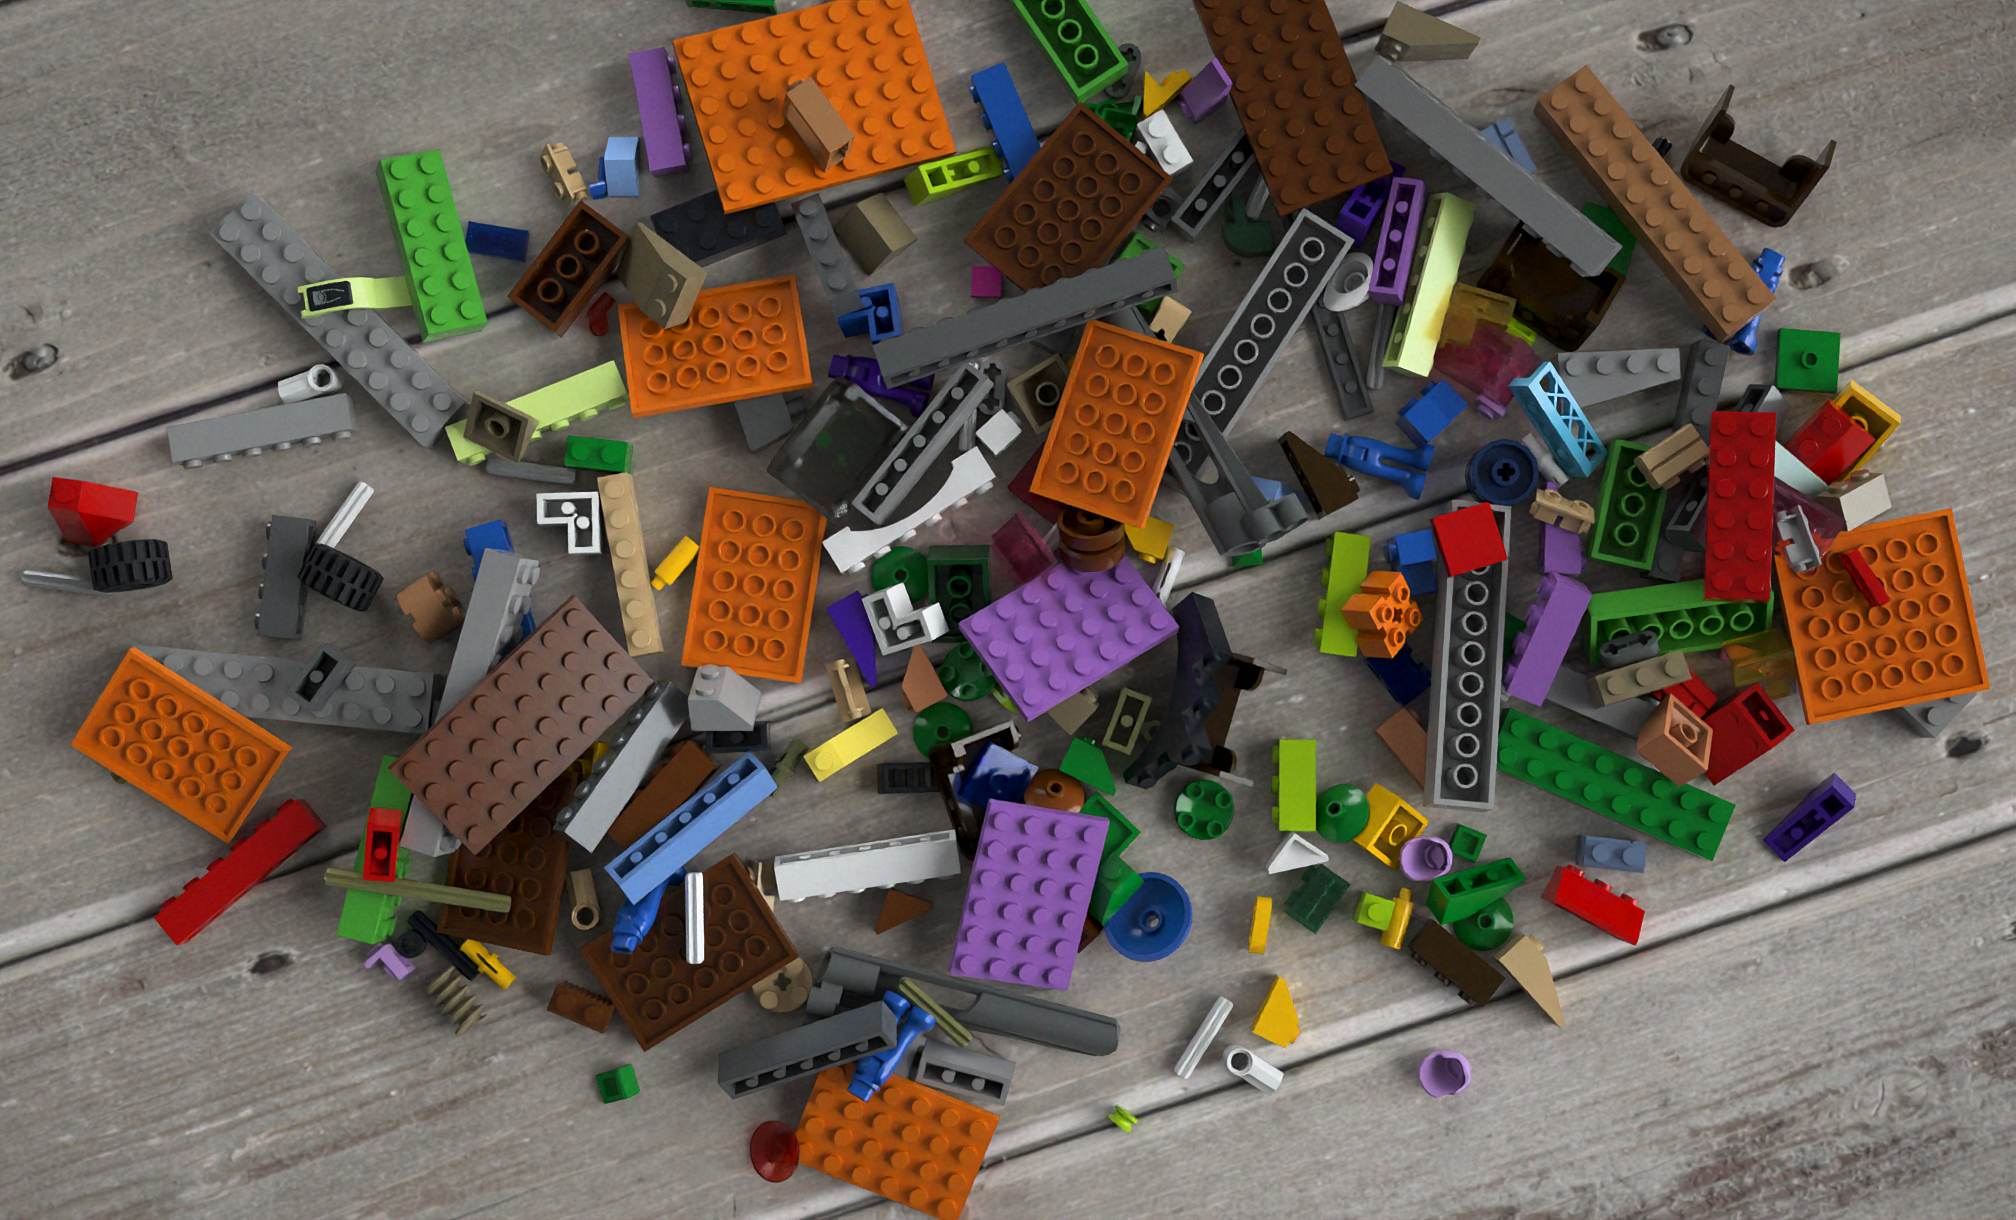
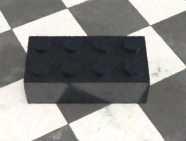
M717 189L650 215L657 235L701 268L787 235L775 202L724 215Z

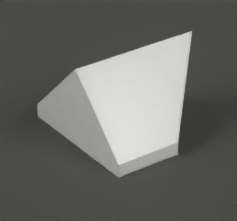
M1287 831L1266 864L1265 869L1266 873L1273 874L1327 862L1329 859L1327 854L1297 834Z

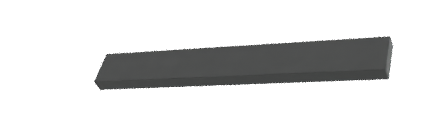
M1310 206L1305 208L1311 212ZM1301 210L1281 217L1285 233L1288 232ZM1326 285L1310 309V313L1344 421L1373 413L1374 408L1343 311L1337 312L1327 309L1323 302Z

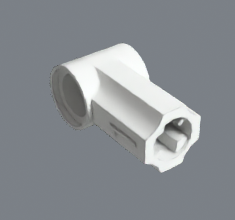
M319 364L312 367L310 371L279 381L278 391L284 403L290 404L310 400L324 394H335L340 391L344 381L341 372L337 369ZM328 372L330 374V382L323 387L321 385V377Z
M1232 1044L1224 1050V1065L1233 1074L1246 1080L1269 1096L1276 1091L1284 1075L1283 1072L1240 1044ZM1236 1053H1244L1245 1062L1239 1067L1232 1066V1056Z

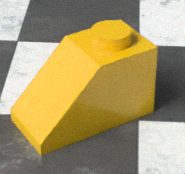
M1148 516L1144 530L1125 524L1124 534L1132 551L1139 554L1138 559L1155 564L1156 560L1162 561L1174 524Z
M1276 974L1250 1030L1286 1049L1288 1043L1293 1044L1300 1032V1027L1297 1026L1299 1019L1285 979Z

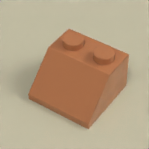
M1670 693L1665 696L1639 730L1636 751L1639 752L1643 759L1648 760L1659 769L1666 778H1669L1680 787L1707 771L1713 729Z

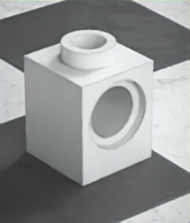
M1001 409L975 435L989 452L997 458L1022 435L1020 426L1023 423L1012 411L1006 413Z

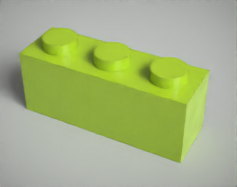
M1276 739V745L1271 746V763H1276V776H1271V794H1276V806H1271V824H1276V830L1316 831V740Z

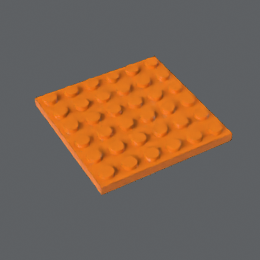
M1952 508L1858 526L1849 532L1833 531L1813 535L1812 538L1819 549V557L1822 564L1806 572L1794 574L1793 568L1789 569L1782 549L1785 546L1791 545L1790 540L1772 543L1771 561L1806 725L1991 689ZM1858 549L1889 595L1891 601L1881 607L1871 608L1837 557L1846 550Z

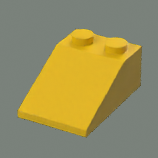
M1852 379L1833 401L1876 440L1831 484L1845 481L1850 478L1851 473L1860 470L1901 424V416Z

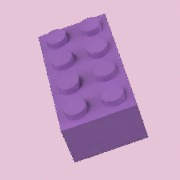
M1552 570L1548 577H1542L1537 588V593L1540 595L1536 604H1530L1526 611L1524 621H1527L1523 632L1518 631L1513 640L1512 648L1515 650L1511 659L1506 658L1502 664L1501 680L1506 693L1540 707L1592 597L1585 584Z

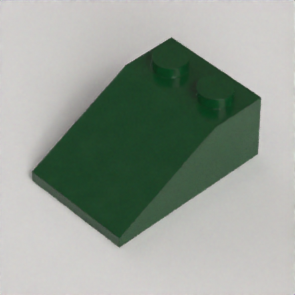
M990 544L929 546L927 557L930 605L940 604L949 629L947 633L932 640V643L967 641L958 628L959 622L992 604Z

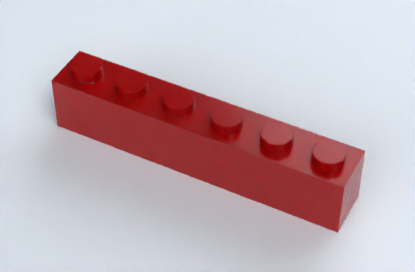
M291 798L284 802L277 809L279 812L277 816L271 821L269 818H266L253 829L256 833L248 840L244 837L237 841L230 848L232 851L230 855L224 860L222 857H219L206 868L209 871L201 879L199 877L193 878L184 885L183 889L185 892L177 899L173 896L160 905L161 912L154 919L176 946L188 943L327 827L305 799H296L294 801Z

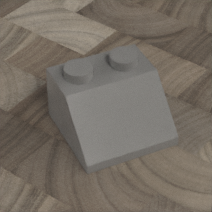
M698 666L688 697L692 731H753L761 700V691L728 666Z

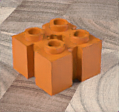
M1372 571L1360 585L1362 593L1353 594L1341 611L1349 627L1358 630L1359 633L1355 639L1364 656L1393 659L1405 644V634L1412 635L1424 618L1415 600H1408L1410 589L1401 572Z

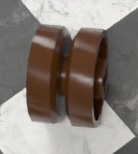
M1065 505L1061 509L1057 521L1059 553L1066 565L1082 572H1100L1110 569L1121 562L1125 556L1126 548L1124 523L1070 505Z

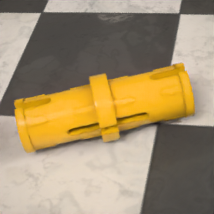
M468 939L460 947L459 950L463 951L479 967L477 970L481 974L485 973L502 991L506 990L517 978L498 960L499 956L495 952L491 954L479 941Z

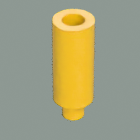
M685 535L655 569L654 572L657 576L652 580L651 584L659 591L666 583L671 586L699 554L700 546Z
M1401 887L1399 897L1393 896L1392 901L1395 902L1388 929L1387 931L1383 930L1379 943L1401 950L1415 904L1410 902L1413 890Z

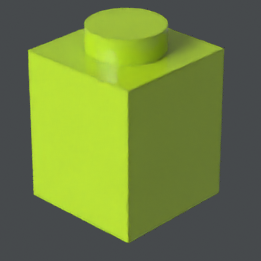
M1361 891L1353 920L1387 931L1395 902Z

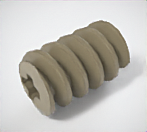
M452 965L426 984L430 986L425 995L428 997L437 994L433 1005L444 1004L440 1011L441 1016L452 1014L447 1023L449 1026L459 1023L455 1034L460 1035L468 1031L488 1014L480 1015L484 1008L483 1004L472 1005L477 998L476 994L465 996L470 987L469 985L458 987V983L462 979L461 975L451 978L450 974L455 968Z

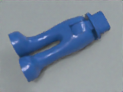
M1764 248L1760 257L1754 258L1751 267L1774 294L1779 282V276L1783 273L1781 266L1785 261V257L1772 249ZM1763 313L1731 337L1728 346L1732 350L1746 356L1754 354L1757 347L1755 334ZM1704 324L1702 328L1703 333L1708 337L1717 340L1715 336L1711 333V331L1707 328V326Z
M1330 434L1324 454L1325 457L1335 459L1336 464L1342 463L1347 468L1358 473L1398 484L1405 489L1410 498L1419 500L1426 474L1385 465L1380 460H1392L1427 472L1434 453V445L1426 444L1425 446L1410 450L1368 437L1350 436L1349 438V434H1344V437Z
M683 866L635 905L626 897L616 915L617 921L611 934L614 938L610 946L612 951L632 954L635 946L642 943L643 936L648 933L655 920L666 887L668 885L680 886L684 882L687 872Z
M887 991L883 997V1002L896 1016L897 1027L901 1019L908 1012L910 1004L900 995ZM914 1006L897 1036V1047L858 1059L855 1067L856 1073L852 1072L850 1077L853 1080L846 1090L868 1103L872 1094L879 1092L880 1088L878 1086L881 1087L893 1074L914 1038L920 1032L930 1030L935 1025L936 1019L925 1010Z

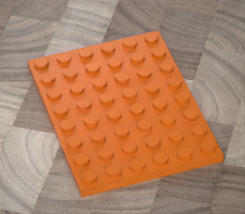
M836 0L676 39L672 42L724 215L951 157L956 154L909 0ZM810 77L814 80L855 136L850 155L826 172H824L782 115L784 99L787 93L786 89L800 79L802 82Z

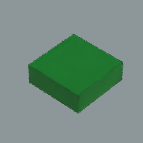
M1457 823L1449 842V847L1452 854L1476 863L1487 835Z

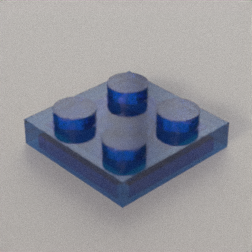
M987 740L957 794L987 809L989 799L1019 803L1038 767Z

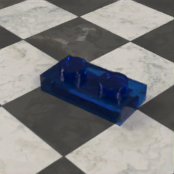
M469 221L465 243L468 253L525 262L530 232Z

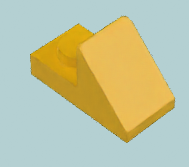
M1185 68L1178 74L1175 71L1170 73L1162 81V88L1145 71L1143 79L1142 120L1162 110L1191 82L1192 76Z

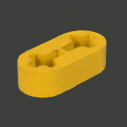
M1257 895L1255 898L1248 939V953L1263 955L1265 952L1272 909L1271 897Z

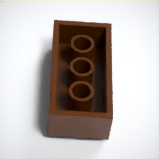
M580 200L507 297L562 338L621 261L630 237Z
M697 740L681 741L671 751L670 755L673 758L668 764H660L650 774L649 778L652 781L647 787L640 786L629 799L631 804L627 809L621 810L606 833L625 851L694 796L723 765L712 754H707L706 749Z

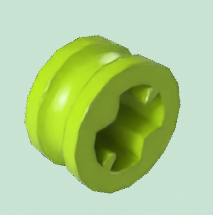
M1116 1104L1115 1113H1110L1108 1117L1120 1128L1130 1133L1132 1131L1131 1125L1133 1123L1137 1124L1139 1120L1125 1108Z

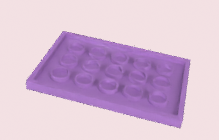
M1126 556L1114 567L1100 572H1082L1072 569L1063 562L959 622L958 627L1027 723L1179 631L1178 624Z
M989 799L948 968L950 974L1067 991L1110 823L1108 818Z

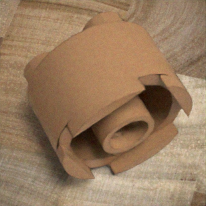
M432 570L397 594V600L404 614H410L414 621L412 626L428 643L439 640L463 624L466 617L463 610L456 605L460 602L459 597L451 587L444 588V583L435 570Z

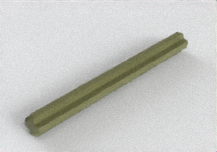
M331 867L326 869L324 884L503 913L509 912L511 906V897L508 895L395 878V882L363 880L362 872Z

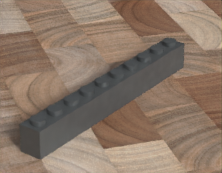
M1165 247L1159 249L1151 248L1143 251L1139 256L1130 259L1121 258L1109 266L1100 269L1091 268L1083 272L1082 275L1070 279L1061 278L1055 281L1053 285L1044 288H1032L1023 295L1014 298H1002L995 304L985 308H972L964 315L955 318L946 317L939 320L937 324L925 328H913L905 335L886 337L878 344L872 346L887 389L1178 292L1177 281Z

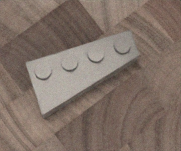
M1679 348L1558 353L1550 358L1551 364L1581 410L1670 384L1681 378ZM1557 397L1556 410L1562 416L1564 413V402L1561 397Z

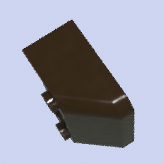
M1730 84L1706 118L1684 158L1680 169L1681 176L1688 183L1765 225L1774 228L1782 227L1789 222L1829 169L1837 142L1831 139L1816 161L1804 155H1793L1785 161L1782 167L1730 140L1735 130L1734 119L1726 113L1735 89Z
M1232 652L1233 658L1225 663L1220 670L1213 673L1223 704L1215 709L1210 716L1202 720L1212 751L1192 767L1180 763L1178 765L1253 787L1254 781L1234 775L1237 757L1232 749L1224 747L1241 689L1246 691L1255 690L1262 681L1264 671L1286 675L1287 669L1257 658Z

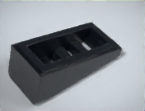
M930 762L877 764L878 794L940 792ZM925 768H930L931 786H925ZM893 769V787L889 788L888 770ZM900 769H905L906 787H901ZM913 769H918V787H913Z

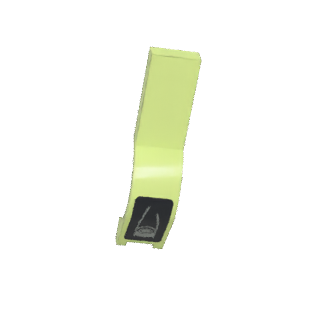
M404 276L378 279L366 277L341 278L297 287V294H304L306 310L300 312L301 318L319 317L323 314L347 309L383 311L413 308Z

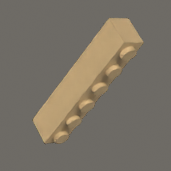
M625 472L598 477V488L629 655L632 658L664 653L632 475Z

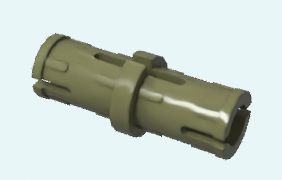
M795 737L784 753L773 761L774 766L769 774L778 788L769 795L771 797H775L788 777L794 775V769L810 749L805 743Z

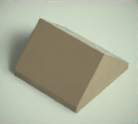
M882 192L856 203L834 227L835 231L870 276L918 240Z
M1059 353L1054 354L1006 383L1037 436L1051 429L1070 374Z
M475 390L463 437L518 463L539 421L520 410Z

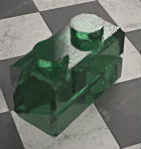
M1321 863L1316 864L1315 867L1313 865L1307 867L1300 878L1304 883L1298 891L1292 889L1283 902L1287 906L1283 912L1314 934H1317L1351 885Z

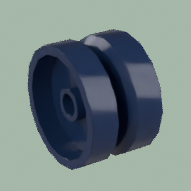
M1501 439L1490 442L1472 455L1466 465L1464 478L1467 490L1478 503L1489 501L1490 504L1513 506L1531 495L1537 485L1539 469L1536 458L1528 447L1518 441ZM1498 470L1503 471L1505 475L1503 480L1502 476L1497 475Z

